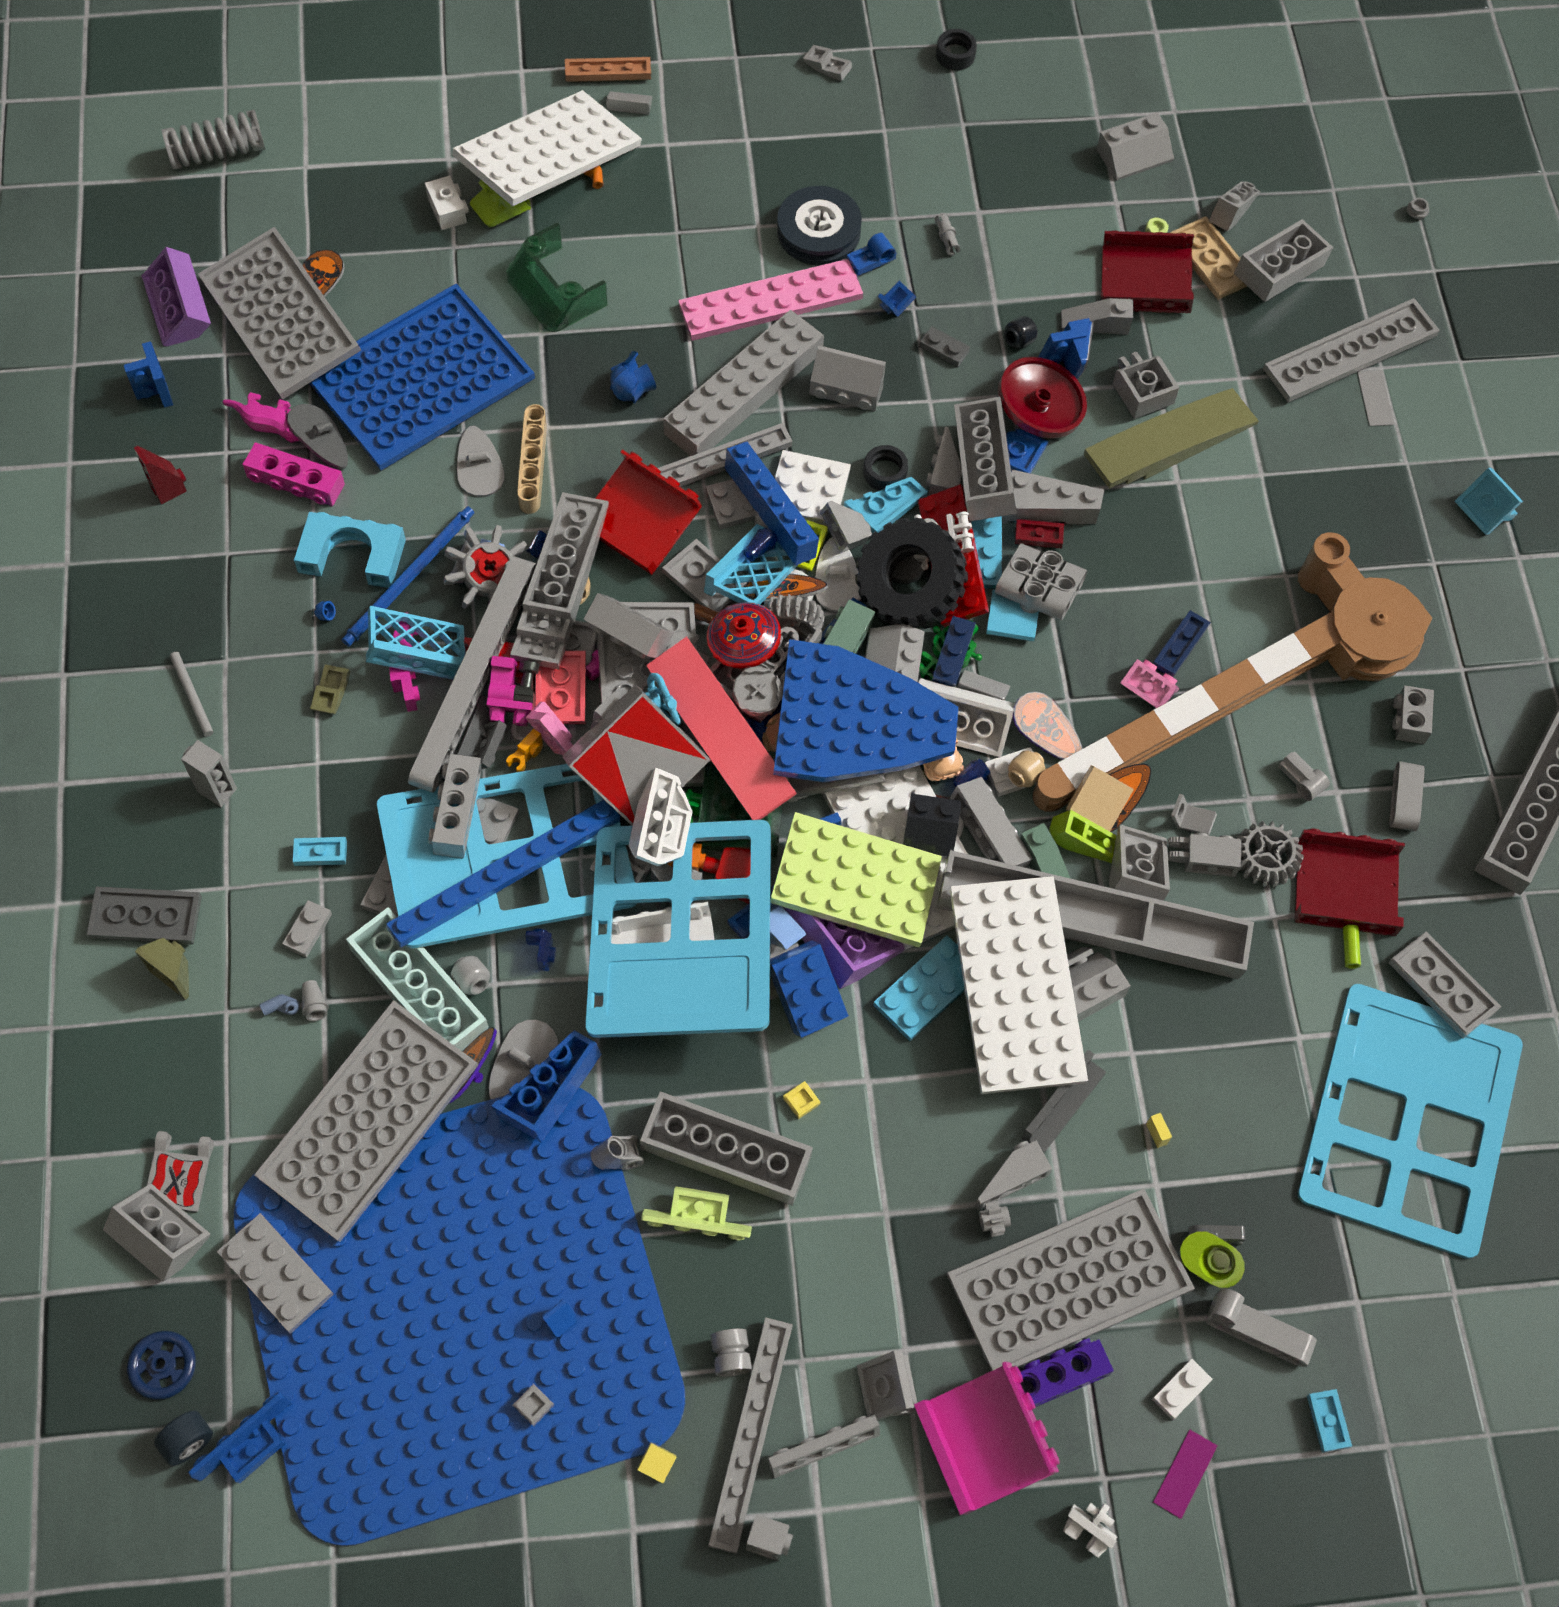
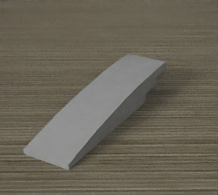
M562 492L523 601V612L517 626V637L510 654L511 658H514L515 661H532L539 663V666L559 670L590 573L609 501Z

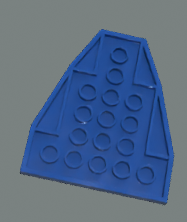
M789 639L773 775L829 782L902 771L953 756L956 747L958 706L915 680L839 646Z

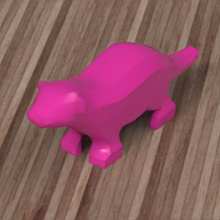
M251 392L247 396V405L228 399L222 401L224 405L234 408L251 429L258 432L278 434L290 443L299 441L287 424V415L291 410L289 409L290 403L288 401L279 400L277 407L274 408L258 403L257 400H260L261 395Z

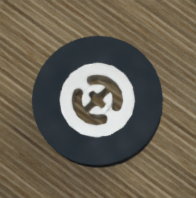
M810 186L799 189L790 194L779 208L777 218L778 240L790 256L801 262L825 265L841 261L847 257V254L852 253L859 243L862 223L861 212L856 202L849 195L838 189L827 186Z

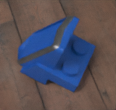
M1087 318L1068 322L1063 332L1049 335L1038 357L1056 363L1063 361L1065 368L1078 380L1086 370L1089 362L1094 328L1093 321Z

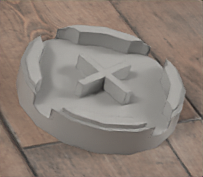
M753 667L744 670L736 678L732 695L735 704L741 711L752 716H764L777 709L782 699L783 687L777 675L775 676L770 670L762 667Z

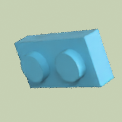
M346 837L294 838V866L346 864Z
M1337 1389L1307 1395L1322 1453L1352 1447Z

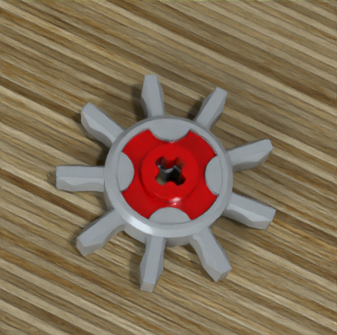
M496 525L492 532L491 542L483 543L478 541L471 527L466 528L464 533L465 539L471 547L467 553L451 547L446 549L444 556L461 563L462 567L460 572L446 575L443 582L444 585L464 582L470 589L463 598L461 607L464 609L472 604L476 595L488 597L490 603L512 556L517 557L521 555L527 546L525 541L516 544L510 550L499 545L502 535V527Z

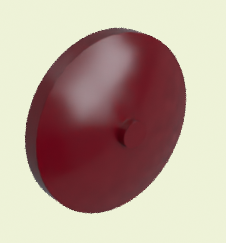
M1040 357L1021 358L1011 363L1000 378L998 397L1001 398L1003 410L1017 426L1028 433L1044 438L1064 437L1074 432L1085 417L1087 399L1081 384L1071 372L1054 361Z

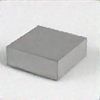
M533 1384L513 1406L534 1427L554 1404Z

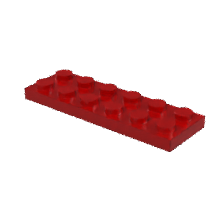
M962 484L918 500L922 519H933L946 531H948L947 514H951L954 517L955 525H957L959 521L956 514L967 512L965 492ZM973 528L968 530V533L973 534L971 542L974 550L962 552L967 563L965 570L968 573V580L963 584L965 593L963 598H958L956 602L958 607L954 612L950 610L945 615L947 618L941 622L944 627L950 626L953 616L968 620L989 612ZM962 542L958 543L959 547L963 548Z

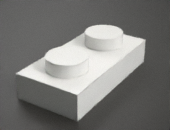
M1191 1359L1152 1400L1174 1420L1213 1379Z

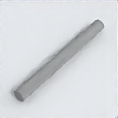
M173 652L170 654V659L205 737L211 736L214 733L181 656L179 652Z

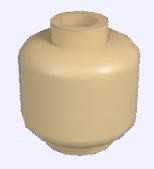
M1022 751L1008 765V776L1011 782L1018 787H1032L1037 782L1040 774L1045 770L1043 757L1037 752Z

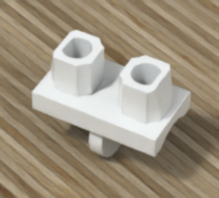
M1090 1503L1086 1511L1092 1514L1094 1518L1075 1504L1072 1506L1063 1530L1066 1534L1077 1540L1085 1528L1093 1534L1086 1548L1097 1557L1104 1553L1108 1547L1112 1549L1117 1542V1536L1100 1524L1102 1522L1110 1528L1114 1523V1520L1106 1515L1110 1506L1104 1503L1098 1509Z

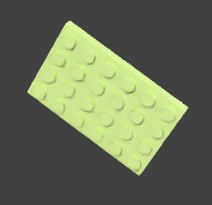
M795 812L770 903L920 948L942 856Z

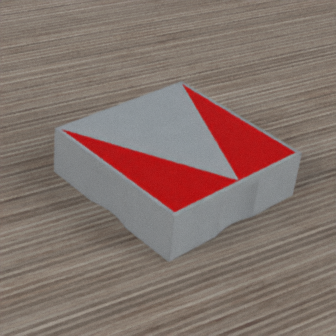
M636 684L608 711L607 715L598 725L588 730L562 756L568 766L632 826L638 801L655 768L679 777L682 788L710 761L704 751L676 726Z

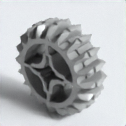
M790 594L788 596L779 595L778 598L773 596L770 600H765L762 605L776 616L780 628L791 627L795 629L799 635L798 641L806 640L809 634L813 635L817 628L820 630L824 628V611L821 610L820 605H816V601H809L807 597L801 598L799 595L791 596Z
M1262 820L1258 826L1253 823L1249 829L1245 828L1242 831L1241 836L1239 835L1237 839H1241V868L1239 871H1245V879L1250 876L1253 877V884L1257 883L1258 880L1262 881L1264 888L1268 882L1275 887L1278 885V882L1284 885L1288 879L1292 880L1295 877L1303 861V854H1301L1303 848L1302 845H1298L1299 837H1291L1292 829L1284 831L1283 824L1278 828L1275 827L1273 821L1269 823V826H1266ZM1254 843L1256 845V852L1251 856L1249 846ZM1285 852L1288 862L1282 865L1280 862L1281 855Z

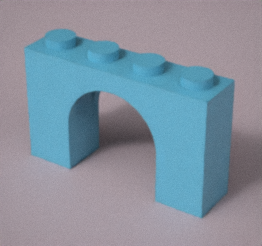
M309 512L294 558L298 573L321 577L331 549L343 541L358 540L366 543L371 548L365 570L368 585L389 588L393 584L406 541L403 527L395 524H380L371 520H356L348 516H332L324 512Z

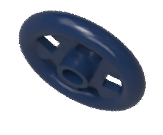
M158 1331L147 1335L135 1345L130 1353L127 1363V1374L130 1384L137 1393L149 1399L161 1400L175 1396L189 1384L196 1367L194 1349L184 1336L176 1332ZM163 1342L174 1344L171 1353L161 1350ZM149 1348L154 1353L147 1362L141 1360V1357ZM184 1357V1368L175 1370V1359ZM159 1360H165V1366L162 1369L156 1368ZM145 1370L153 1377L147 1384L140 1377V1374ZM171 1376L173 1384L161 1388L160 1380Z

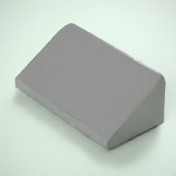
M610 91L606 100L607 110L650 115L653 97Z
M964 670L957 686L959 689L1001 700H1006L1011 687L1010 685Z

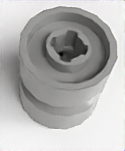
M746 1329L722 1330L711 1335L713 1352L718 1354L714 1360L716 1376H737L752 1371L750 1354L744 1351L749 1347Z

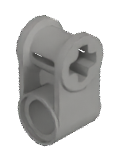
M636 1135L611 1136L591 1151V1159L599 1169L630 1170L644 1164V1159L640 1157L637 1142L639 1140Z

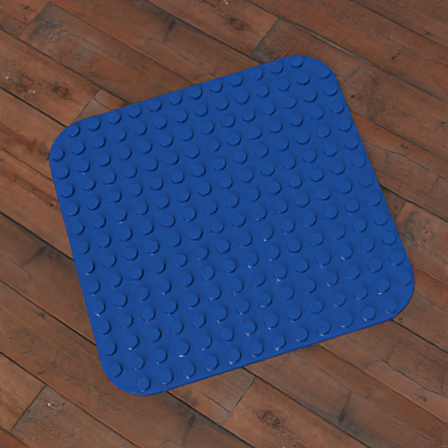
M581 1088L576 1091L542 1143L497 1117L491 1105L505 1096L440 1114L341 1242L337 1241L262 1182L255 1174L242 1187L234 1209L236 1234L261 1213L334 1294L290 1334L247 1286L270 1396L281 1393L291 1400V1404L275 1417L278 1434L286 1443L281 1449L293 1505L302 1524L317 1538L340 1546L366 1543L644 1455L650 1442L660 1447L676 1431L685 1407L683 1379L622 1169H599L591 1159L592 1149L611 1137L612 1133L602 1106L587 1091ZM565 1299L577 1316L578 1321L557 1338L544 1324L542 1317L560 1300ZM533 1384L554 1404L534 1427L513 1406Z

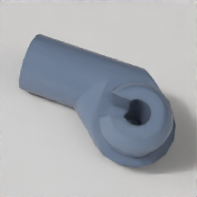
M284 994L259 1004L264 1016L276 1010L287 1015H294L300 1007L296 999Z

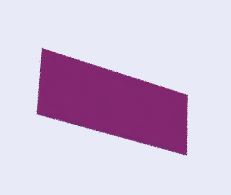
M1190 1429L1154 1503L1182 1519L1218 1445Z

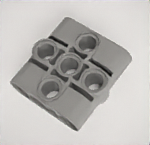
M1021 543L1001 575L995 589V594L1019 603L1021 609L1025 612L1036 613L1039 611L1062 621L1085 580L1087 570L1064 561L1060 553L1056 551L1042 552Z

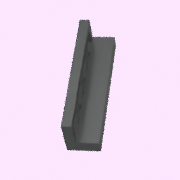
M1087 1050L1084 1054L1088 1082L1059 1086L1026 1128L1021 1138L1022 1140L1028 1141L1029 1144L1037 1140L1043 1153L1047 1151L1106 1074L1103 1069L1091 1061L1095 1055L1094 1053Z

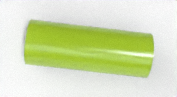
M1346 925L1343 927L1345 967L1349 969L1360 968L1359 927L1356 925Z

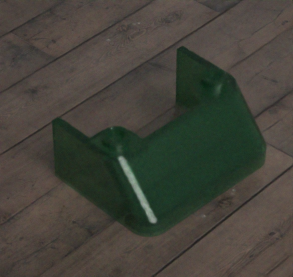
M558 222L526 238L506 271L507 280L542 326L549 332L561 331L608 306L607 288L604 280L585 290L575 281H568L558 285L539 261L562 249L561 230Z

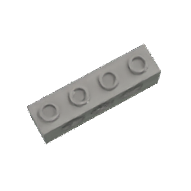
M450 754L449 762L443 765L442 778H445L444 785H439L438 800H441L440 806H435L433 822H436L435 829H430L428 843L433 846V854L458 858H464L481 776V758ZM458 804L459 806L452 807L450 805ZM454 826L452 829H447L446 827Z

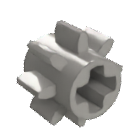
M998 1201L985 1203L984 1210L979 1211L982 1231H990L991 1237L1004 1235V1232H1006L1005 1227L1011 1226L1008 1208L1006 1206L999 1207Z

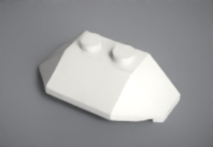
M658 768L653 770L638 801L629 841V847L635 858L655 866L666 864L684 856L692 810L680 786L679 777Z

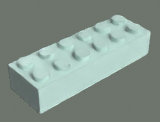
M387 907L346 939L350 950L395 1002L463 1051L481 1033L489 1028L486 1018L424 947L409 948L405 945L401 948L386 926V923L397 917Z

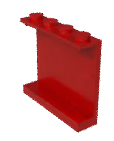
M622 449L620 453L624 460L595 498L609 501L599 540L653 575L702 508V505L698 500L699 496L689 488L685 491L679 487L680 483L671 476L665 478L656 466L652 464L647 466L642 463L643 459L636 453L631 451L629 454Z

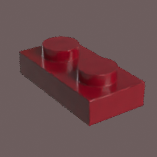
M1017 519L1015 544L1020 545L1022 543L1029 546L1062 549L1063 523Z

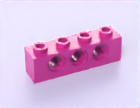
M256 442L242 464L247 478L251 481L270 485L276 490L282 489L291 492L297 497L312 499L321 505L333 506L345 485L342 472Z

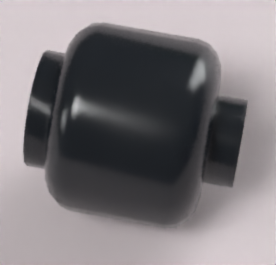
M1021 316L1008 322L1004 330L1005 341L1014 349H1021L1034 343L1038 335L1035 322L1028 316Z

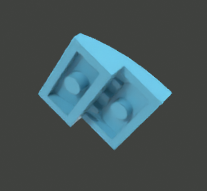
M993 590L986 634L1034 641L1039 611L1036 613L1025 612L1021 609L1019 603L997 595L995 590Z

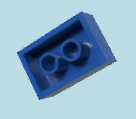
M811 940L770 959V976L794 1034L802 1038L849 1016L819 943Z

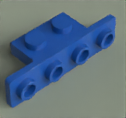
M281 1393L267 1398L262 1404L263 1407L258 1412L244 1418L239 1425L240 1427L235 1432L221 1438L213 1451L198 1458L188 1474L191 1478L202 1481L223 1463L237 1483L244 1481L286 1444L270 1421L290 1405L291 1400Z

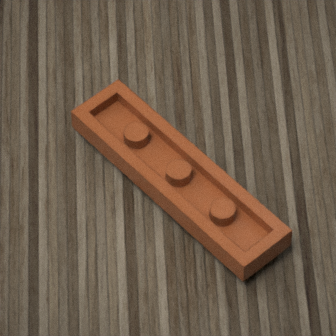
M650 57L565 59L566 82L650 80Z

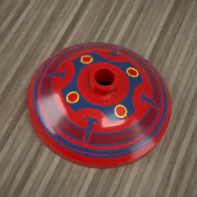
M737 603L724 608L715 615L707 630V643L712 655L722 664L733 668H751L764 663L776 652L781 641V628L776 616L766 607L755 603Z

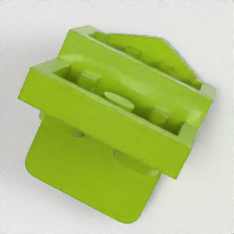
M482 180L478 183L483 189L470 201V206L488 227H494L531 209L530 198L512 206Z

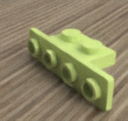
M676 1186L671 1213L644 1209L641 1220L647 1221L648 1225L654 1227H663V1224L674 1225V1229L679 1231H690L692 1228L701 1230L702 1234L716 1236L718 1233L728 1234V1237L734 1240H744L745 1237H750L752 1226L725 1222L729 1195Z

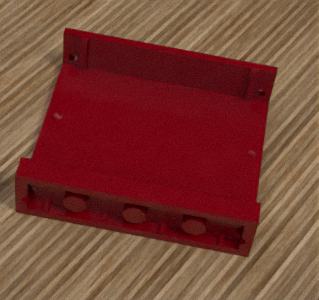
M1104 231L1101 300L1109 298L1133 300V311L1191 313L1194 300V292H1192V246L1194 234Z
M1315 828L1304 829L1299 836L1298 845H1302L1303 848L1301 852L1303 854V861L1300 870L1296 872L1294 922L1343 929L1346 925H1356L1359 927L1360 932L1397 936L1404 927V917H1398L1399 854L1405 847V843L1397 842L1394 839H1372L1367 835L1350 836L1343 832L1328 833L1321 832Z

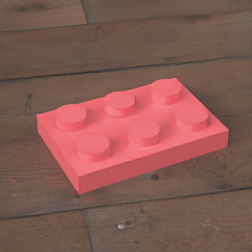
M565 651L559 670L539 666V672L536 674L535 707L539 702H545L563 724H586V651Z

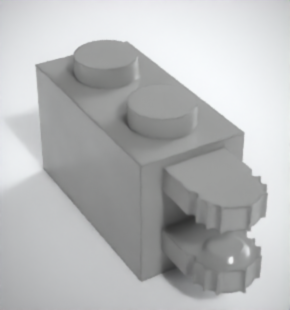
M1206 833L1190 834L1189 838L1176 836L1168 839L1169 846L1185 849V852L1170 851L1168 853V861L1185 863V872L1235 877L1241 868V839H1234L1228 835L1220 837L1208 836Z

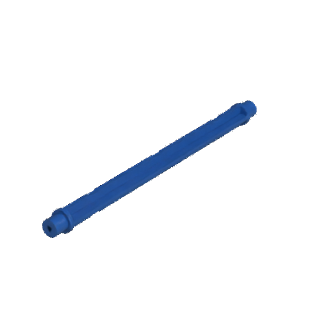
M466 506L462 512L459 511L450 524L372 606L386 609L460 529L470 522L474 511L469 506ZM368 611L351 629L347 630V634L341 639L346 646L350 647L355 641H358L360 636L368 629Z

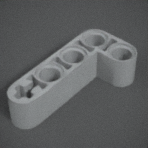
M1221 1288L1215 1294L1205 1319L1207 1324L1294 1365L1308 1367L1317 1342L1315 1337L1243 1304L1244 1297L1233 1290Z

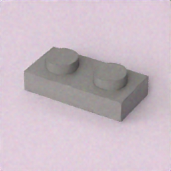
M308 900L283 941V947L307 958L332 915L331 910Z

